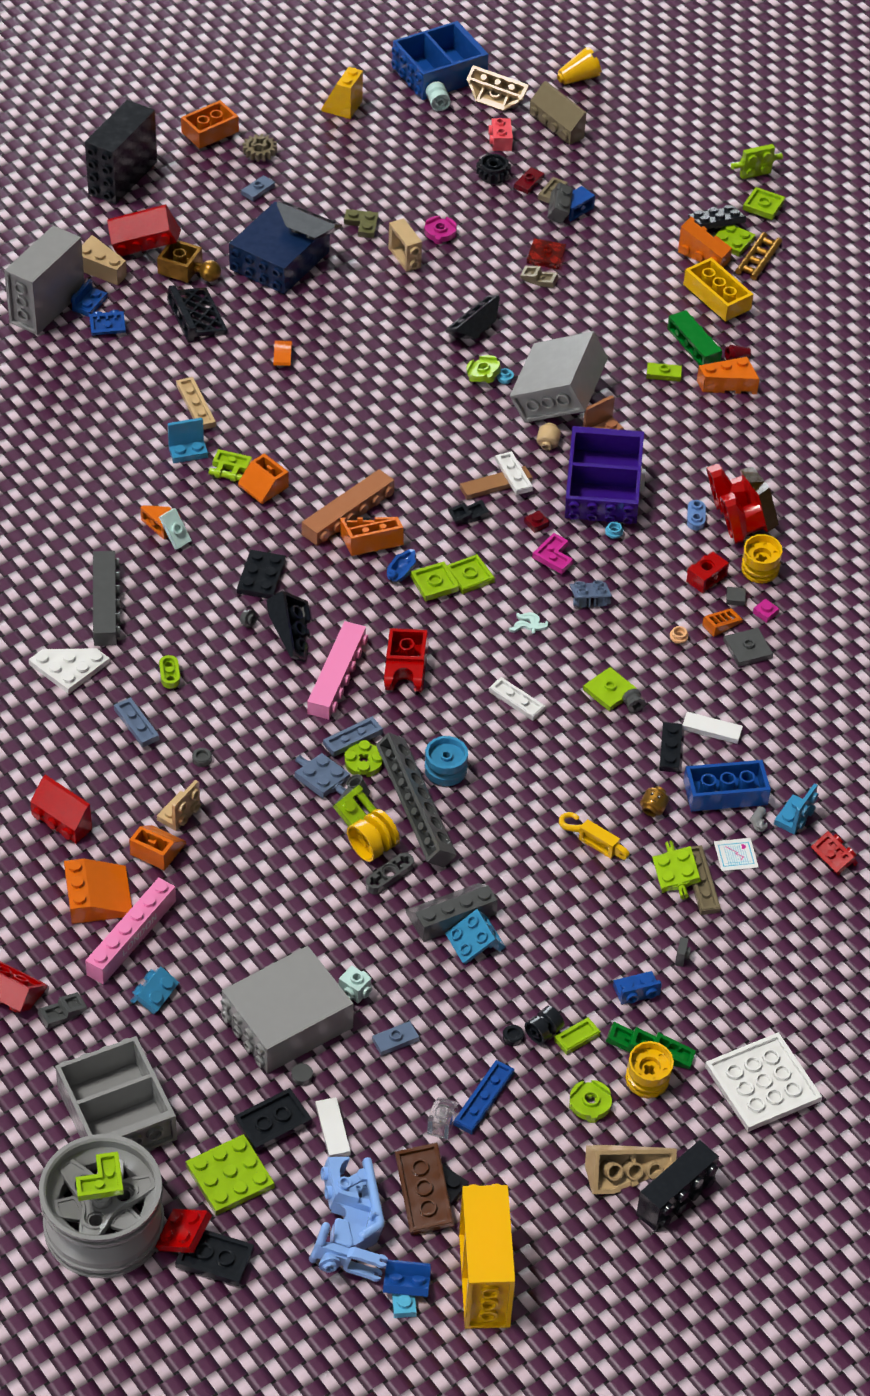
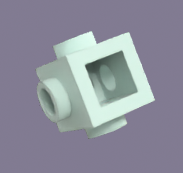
M352 965L339 978V986L350 1000L352 999L356 1003H359L363 998H367L372 991L371 977L366 972L360 971Z

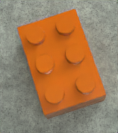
M221 100L181 117V133L199 149L239 132V116Z

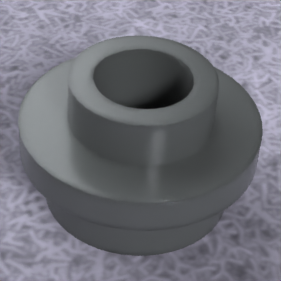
M252 609L244 610L240 616L241 624L247 628H251L257 621L256 612Z

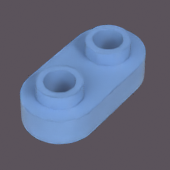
M692 500L688 503L687 526L692 530H701L705 526L706 505L700 500Z

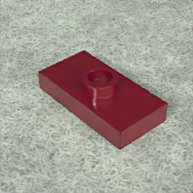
M530 167L514 184V189L528 194L544 178V172Z

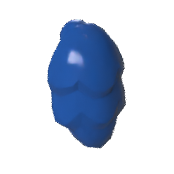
M409 549L395 556L387 567V577L389 580L400 582L410 575L411 570L417 564L415 550Z

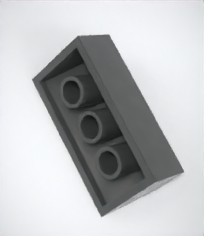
M477 883L406 910V914L422 941L425 942L446 934L447 931L476 909L488 918L497 914L498 900L489 885Z

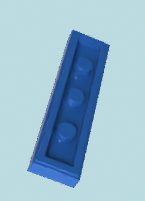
M496 1060L453 1121V1125L472 1135L513 1076L515 1069Z

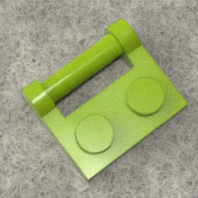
M360 784L333 806L348 827L360 819L363 820L366 816L353 799L355 795L369 813L376 809L362 791L363 788Z

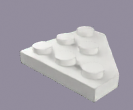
M97 648L42 649L29 659L31 667L68 694L110 664V658Z

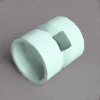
M432 82L427 86L426 95L433 110L443 111L447 109L451 100L445 85L441 82Z

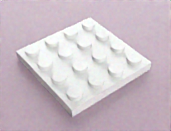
M779 1032L705 1063V1068L747 1132L812 1106L822 1100V1095Z

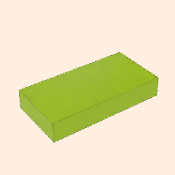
M587 1017L554 1036V1041L568 1055L599 1037L601 1031Z

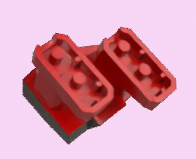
M719 464L706 467L716 509H720V515L724 514L728 533L731 538H734V544L743 542L748 534L761 529L769 532L779 525L770 487L754 467L740 469L741 476L733 479L728 478Z

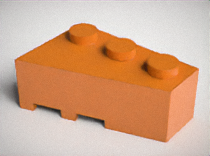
M357 517V520L340 518V534L351 556L404 545L403 526L398 517H375V520H363V517Z

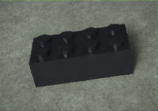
M701 1140L697 1141L640 1191L636 1216L655 1232L661 1227H666L676 1213H682L691 1200L695 1201L700 1196L704 1188H710L714 1184L719 1156Z

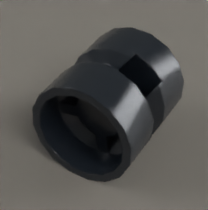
M546 1006L537 1013V1016L527 1021L524 1027L531 1040L542 1045L552 1035L561 1030L565 1023L561 1014L554 1007Z

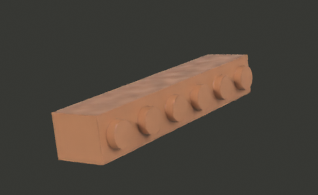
M378 469L302 521V535L316 546L325 542L329 537L340 531V518L355 520L387 497H390L394 493V479Z

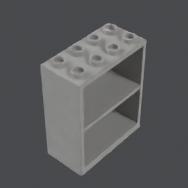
M53 225L4 270L9 323L38 335L71 304L73 294H76L82 284H85L81 237Z
M594 331L533 344L510 394V398L524 423L584 412L608 359Z
M309 946L222 990L221 1005L223 1012H221L223 1020L232 1026L234 1035L237 1038H241L246 1051L253 1054L258 1067H263L267 1074L353 1028L354 1003Z
M137 1036L123 1039L116 1044L104 1046L97 1051L85 1053L78 1058L63 1061L55 1066L58 1091L80 1138L96 1134L118 1135L135 1141L147 1151L177 1140L176 1115Z

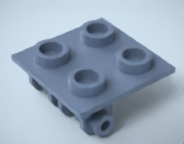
M600 580L593 581V583L577 581L574 584H569L574 596L573 606H577V608L586 607V601L588 607H590L591 598H593V607H596V598L597 607L611 604L610 597L612 595L606 582Z

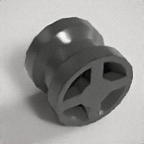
M630 689L622 697L624 703L627 704L629 712H638L646 705L638 689Z

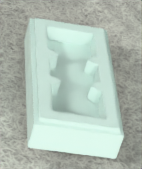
M176 508L159 516L174 549H179L192 541Z

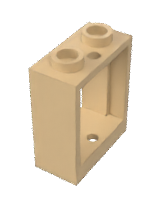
M404 218L390 222L388 249L406 272L421 268L422 241Z

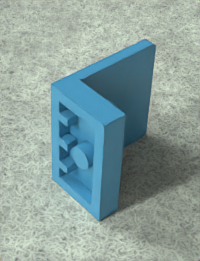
M202 418L167 424L168 446L173 463L208 458V451L204 442Z
M814 783L803 799L793 794L775 818L774 825L794 835L799 828L803 829L807 821L806 818L808 815L812 816L816 809L814 803L819 795L817 793L818 785Z
M478 909L446 932L447 938L464 964H467L488 947H494L499 952L506 947L489 918Z

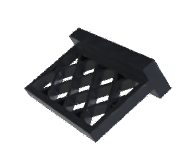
M175 285L169 286L167 301L187 342H194V338L198 336L227 334L228 330L206 287L177 290ZM197 294H204V298L198 296ZM192 299L197 300V301H199V303L197 304V303H195V302H193V301H191V300H192ZM204 303V304H206V305H208V306H210V307H209V308H206V307L202 306V304ZM189 305L191 307H194V309L192 310L190 308H187L186 306ZM197 310H201V311H203V312H205V313H204V314H201V313L196 312V311H197ZM210 314V315L214 316L215 318L212 319V318L208 317L207 315ZM192 316H195V317L200 318V319H199V320H196V319H193V318H191V317H192ZM203 320H204V321H207V322H209L210 324L207 325V324H205V323H202V321H203ZM213 325H216V326H218V327H220V328H219V329H216V328H214V327H212V326H213ZM199 326L205 330H197V327Z

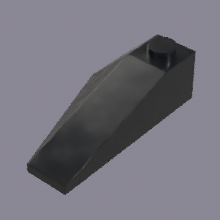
M282 590L266 600L267 611L290 657L305 662L308 648L306 636L309 635L307 623L310 622L311 618L308 601Z

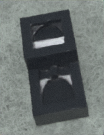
M482 500L469 506L462 503L448 509L455 524L471 523L490 516Z

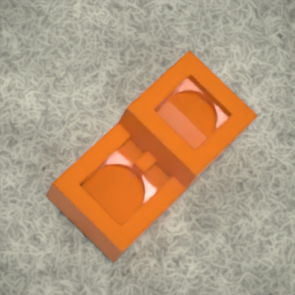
M275 340L273 365L291 366L292 341Z

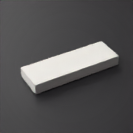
M512 451L495 455V461L516 495L533 491L532 484Z
M502 677L489 687L491 694L532 721L545 711V705Z
M691 712L686 713L682 725V730L738 744L743 728L742 725Z
M337 1098L315 1101L328 1157L350 1156L351 1151Z

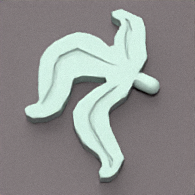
M533 612L517 613L516 617L520 621H517L514 627H510L509 632L515 633L522 628H526L527 630H532V634H535V631L547 629L548 621L539 623V616Z

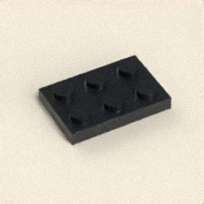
M725 205L724 208L719 209L710 208L708 211L698 210L688 214V219L693 217L695 223L707 229L746 222V215L733 205Z
M250 549L237 586V594L265 599L274 596L286 563V556Z
M291 1088L234 1116L235 1123L255 1152L312 1124V1118Z
M205 1230L194 1253L180 1252L175 1262V1267L240 1286L255 1249L254 1244Z

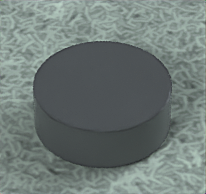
M198 748L192 753V761L198 767H206L212 762V754L206 748Z
M303 1063L295 1065L291 1071L292 1081L301 1086L309 1084L313 1078L312 1068Z

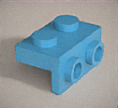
M161 966L155 971L151 969L145 975L144 979L146 981L143 985L139 984L132 992L134 996L130 1000L133 1004L139 1001L152 1014L159 1010L179 984Z

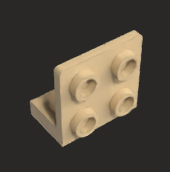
M194 780L184 792L180 791L157 815V821L175 831L184 826L188 818L200 808L199 781Z

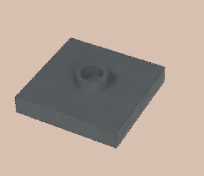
M759 628L724 636L723 641L738 667L773 658V652Z

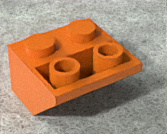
M264 453L250 462L239 480L238 486L263 504L289 487V472Z
M153 825L140 826L129 839L130 855L165 871L184 847L186 841Z

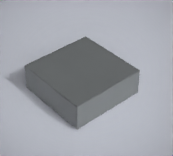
M727 587L726 604L745 606L746 588Z

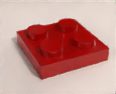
M173 1209L155 1247L159 1251L194 1253L212 1215L208 1210Z

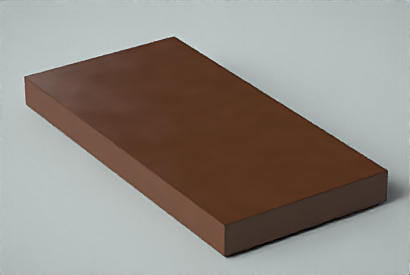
M438 1142L395 1151L410 1234L416 1235L454 1226Z

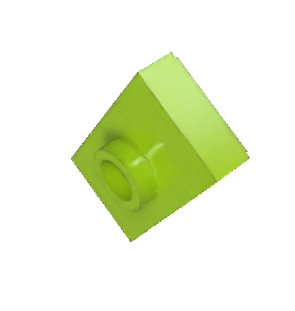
M648 363L646 378L681 382L682 366Z

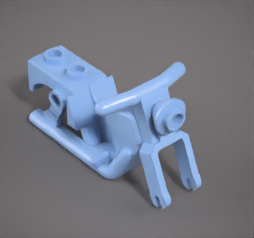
M349 1156L328 1157L324 1167L321 1168V1179L325 1183V1198L328 1199L331 1212L345 1218H337L330 1232V1242H326L330 1224L328 1222L322 1224L309 1261L316 1263L318 1259H321L318 1265L319 1269L327 1273L336 1271L341 1265L348 1273L378 1282L381 1280V1277L378 1275L382 1276V1271L378 1268H385L387 1264L384 1262H387L388 1258L385 1255L365 1250L377 1243L385 1225L372 1159L370 1157L364 1158L362 1161L363 1168L359 1169L356 1174L350 1177H340L346 1170L350 1159ZM355 1259L361 1262L377 1266L378 1268H372L350 1260Z

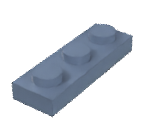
M131 697L114 705V711L142 748L159 740V734Z
M372 716L323 739V745L335 757L362 740L368 741L383 734V728Z

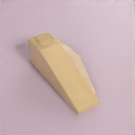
M586 1145L585 1169L592 1194H615L620 1192L621 1189L629 1186L634 1187L648 1179H655L676 1161L677 1149Z

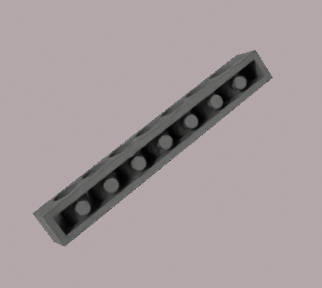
M388 732L376 744L426 861L444 868L457 854L405 738Z

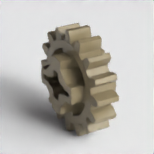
M255 134L254 137L249 136V139L244 140L243 154H246V158L251 157V160L256 159L259 162L262 159L265 161L266 158L271 159V156L275 157V153H277V142L274 141V138L269 139V135L264 137L263 134L260 136Z

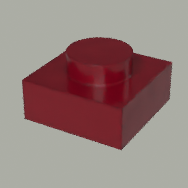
M540 511L524 517V523L534 533L548 527L550 523Z

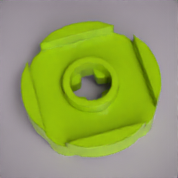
M483 355L479 356V360H471L467 364L466 370L471 382L491 383L501 372V365L495 356Z
M362 740L349 747L344 754L345 768L352 775L359 774L371 777L382 769L383 760L377 746L370 744L367 740ZM361 758H366V759H367V762H366L365 760L360 761V759H361Z
M591 1080V1082L584 1083V1081H581L572 1088L569 1108L579 1118L595 1123L599 1119L604 1118L611 1110V1092L602 1082ZM586 1098H594V1103H588Z

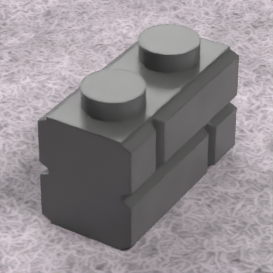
M558 183L552 190L547 215L548 219L562 223L569 215L573 192L572 187Z

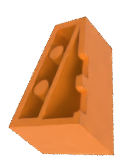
M690 217L681 226L678 253L699 262L712 257L724 268L730 262L732 248L716 235L713 237L706 231V227H700L694 222L695 219Z
M748 357L699 365L697 382L702 392L725 393V391H735V394H741V391L752 392V394H757L760 379Z

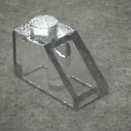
M441 1097L436 1099L428 1118V1135L448 1140L459 1102Z

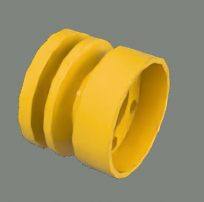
M766 534L751 536L746 541L743 549L741 569L747 579L755 583H768L778 576L783 552L780 542L773 536Z
M375 809L370 814H367L363 820L360 819L347 828V836L352 848L366 862H371L383 854V851L387 852L398 845L400 841L396 825L381 809Z
M648 1041L636 1045L630 1052L625 1080L627 1086L634 1094L639 1097L654 1098L666 1091L669 1086L674 1063L672 1054L667 1047L657 1042Z

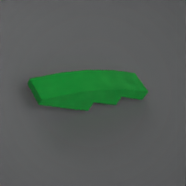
M613 1022L606 1039L607 1043L631 1052L636 1045L642 1042H657L667 1047L671 1052L674 1060L673 1066L686 1069L691 1067L696 1050L659 1032L654 1036L638 1027L631 1030L616 1022Z

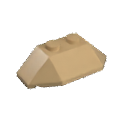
M474 65L467 77L475 101L501 111H505L522 101L529 88L528 84Z

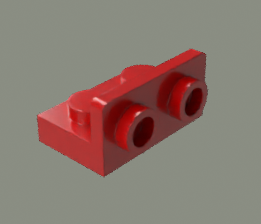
M827 831L811 848L837 875H840L851 864L854 866L858 864L855 859L857 855L850 847L846 849L842 845L844 842L837 834L833 836Z

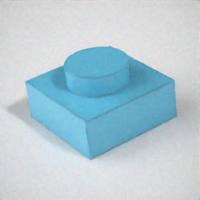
M392 1294L394 1318L416 1317L415 1296Z

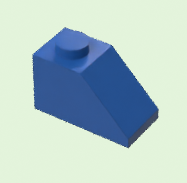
M583 186L572 192L569 221H573L594 208L595 195Z

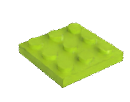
M244 1134L185 1161L188 1171L216 1216L275 1188L274 1181Z

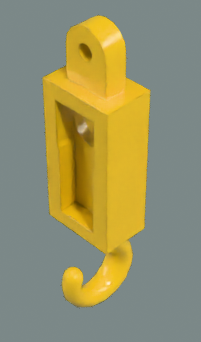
M573 812L563 813L559 817V825L562 829L579 832L580 841L610 859L615 855L625 860L630 855L628 849L620 845V838L587 819L582 825L565 823L566 818L579 820V816Z

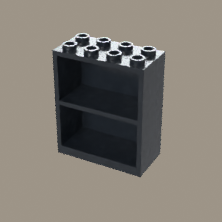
M126 100L85 141L88 194L117 204L157 163L154 109Z

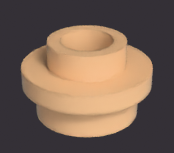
M676 626L671 630L670 639L673 642L681 644L688 640L689 635L684 627Z

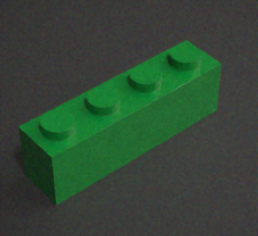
M687 310L669 316L667 329L698 365L721 361V348L717 346L711 336L704 331L703 327L695 321L694 317Z

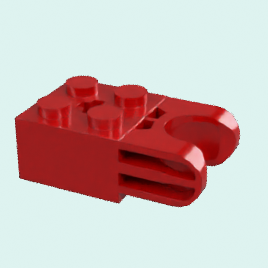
M390 628L384 674L385 690H394L395 684L399 680L408 679L413 682L415 692H423L429 645L428 630Z

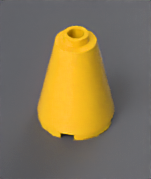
M589 47L584 48L559 69L557 74L558 81L566 85L600 76L601 74L599 73L602 72L598 58L593 57V50Z

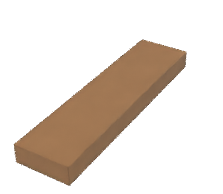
M522 466L521 468L527 478L532 482L533 477L526 466ZM503 472L460 483V489L467 500L511 488Z

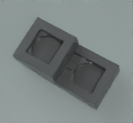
M76 992L59 997L56 1004L39 1008L38 1015L45 1027L49 1029L80 1015L87 1010V1006L79 993Z

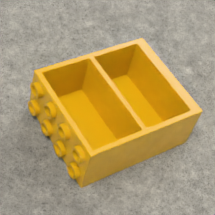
M471 1184L463 1186L459 1245L465 1329L510 1328L515 1272L508 1185L492 1184L479 1186Z

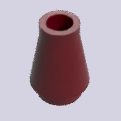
M729 345L725 348L726 360L742 357L750 358L751 349L749 347Z

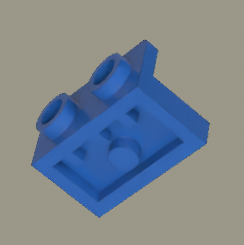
M88 279L85 284H82L77 293L73 294L71 298L72 310L89 317V314L95 312L108 298L107 292L93 288L92 280Z
M112 310L106 313L96 311L89 314L91 336L126 333L124 311Z
M649 971L613 980V987L622 1005L659 996L662 983L660 980L656 981L653 972Z
M388 1260L386 1262L383 1293L428 1297L431 1264Z

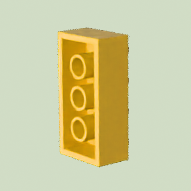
M712 257L685 269L683 285L725 322L751 310L754 294Z

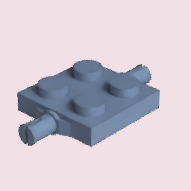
M323 753L310 761L301 755L297 756L295 762L303 766L295 771L294 777L321 798L333 792H338L340 795L344 793L346 789L342 785L350 778L349 772Z

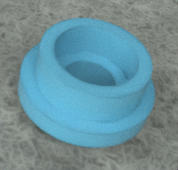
M503 368L496 377L500 383L509 384L514 378V373L510 369Z
M618 522L609 523L605 528L606 535L610 538H620L623 535L622 525Z

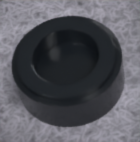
M509 1025L503 1030V1041L507 1045L518 1046L523 1042L524 1031L520 1026Z

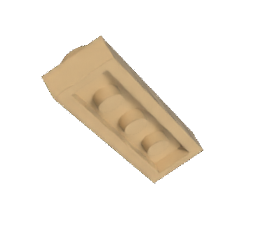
M189 377L176 380V386L192 418H202L204 430L216 427V421L194 378Z

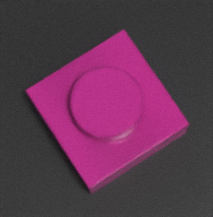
M764 599L753 608V614L767 623L779 614L780 608Z

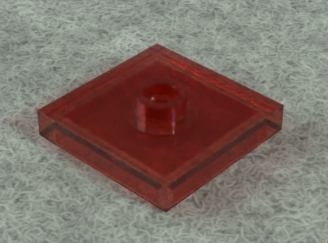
M534 238L527 257V264L559 269L566 244Z

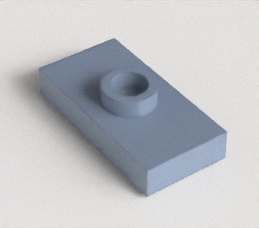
M263 175L243 188L241 195L251 201H255L274 188L275 182Z
M408 1021L373 1035L372 1041L380 1055L383 1056L418 1042L419 1035L411 1022Z

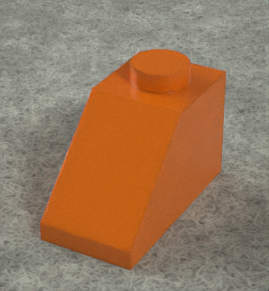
M141 506V520L161 538H168L159 516L168 512L171 508Z

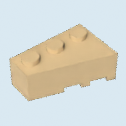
M93 235L82 245L84 273L118 286L127 276L126 260Z

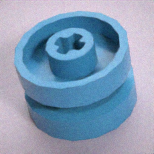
M440 736L430 741L425 749L424 768L427 778L434 784L441 786H453L465 778L467 774L468 748L464 742L451 736Z

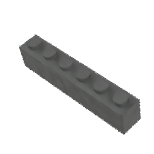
M93 551L94 646L117 645V637H120V626H117V624H120V612H116V610H120V599H116V596H120V585H116V583H120L119 571L116 572V569H120L119 558L115 556V551Z

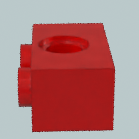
M712 551L688 568L686 582L701 593H704L727 576L729 562Z

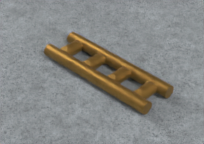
M762 232L735 270L736 274L740 275L742 272L752 274L750 276L752 280H756L782 243V239L779 237L775 241L768 239L767 234ZM763 243L771 247L769 250L761 248L760 246ZM755 253L764 255L763 259L754 257ZM751 262L758 266L755 269L747 266L748 263Z

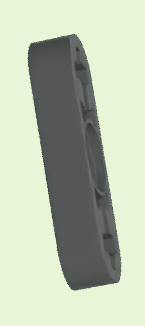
M400 853L373 872L366 879V890L370 894H380L404 877L414 867L413 856L409 853ZM386 871H393L395 875L386 876L384 873Z

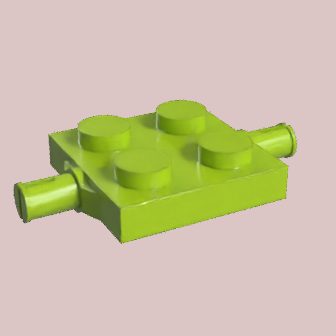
M773 144L743 150L740 162L731 163V169L740 168V177L742 179L770 174L773 162L783 159V154H774L775 147Z
M667 841L665 843L667 852L652 857L662 893L678 890L680 898L684 900L683 893L686 899L689 897L686 888L701 882L691 846L675 850L673 841H669L671 847H669Z

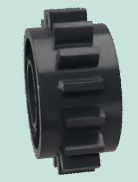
M487 154L476 163V174H479V178L484 182L498 184L508 179L509 175H511V164L502 155Z

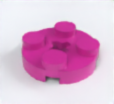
M434 216L426 220L424 234L427 238L433 240L435 244H442L456 237L457 225L449 217L441 219L440 216Z

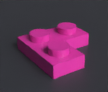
M553 533L532 555L533 559L560 574H563L573 564L572 558L561 553L568 546L569 541L556 533Z

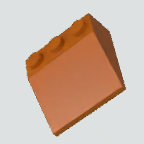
M85 858L64 861L72 924L123 918L132 908L126 866Z

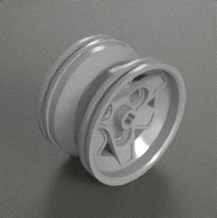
M96 1134L68 1143L50 1158L41 1174L39 1198L43 1213V1229L47 1247L53 1257L63 1267L85 1277L112 1278L137 1269L157 1250L155 1245L160 1239L165 1221L162 1204V1177L153 1156L144 1147L131 1139L118 1135ZM118 1151L124 1195L78 1201L75 1177L98 1174L96 1154ZM69 1191L73 1194V1196L62 1198ZM144 1203L140 1215H138L134 1211L135 1204ZM67 1222H80L79 1232L73 1229ZM109 1228L119 1231L116 1233L106 1235L107 1230Z

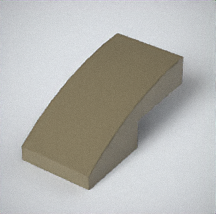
M525 266L520 275L521 279L529 283L548 288H554L559 278L558 272H542L541 266Z

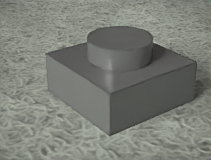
M680 937L675 961L676 966L683 967L684 960H689L691 948L687 947L688 938Z

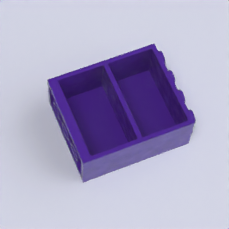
M572 426L565 518L637 524L644 431Z

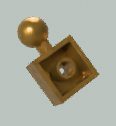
M179 240L177 243L167 245L157 258L158 274L187 283L196 272H199L201 277L208 282L216 281L221 275V268L217 262L208 260L203 263L202 247Z

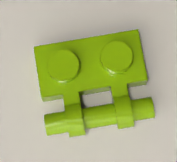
M218 449L212 461V465L217 468L210 467L208 474L214 475L215 478L219 479L221 477L227 478L232 482L239 481L242 477V474L239 473L245 472L252 461V457Z

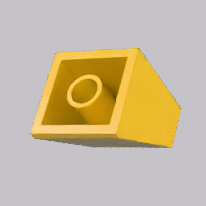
M348 67L335 85L321 111L351 119L362 103L363 71Z

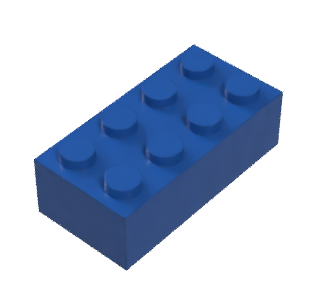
M763 760L685 767L683 782L691 811L768 805L771 789Z

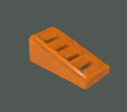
M730 608L703 617L702 626L715 637L742 623L743 619Z

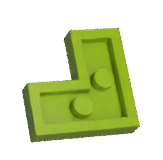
M118 1151L96 1154L98 1174L75 1177L78 1201L124 1195Z

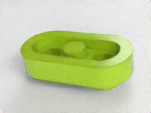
M172 655L163 656L159 660L161 683L165 688H176L180 684L178 659Z

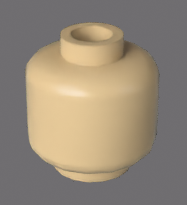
M546 423L540 426L536 438L537 444L544 450L556 448L559 444L561 431L553 423Z

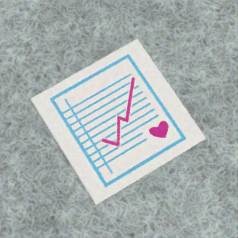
M751 838L714 841L721 871L759 868Z

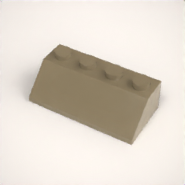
M544 81L530 100V114L569 145L584 138L587 112L547 81Z

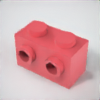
M492 118L491 125H488L489 144L493 146V151H512L511 118Z

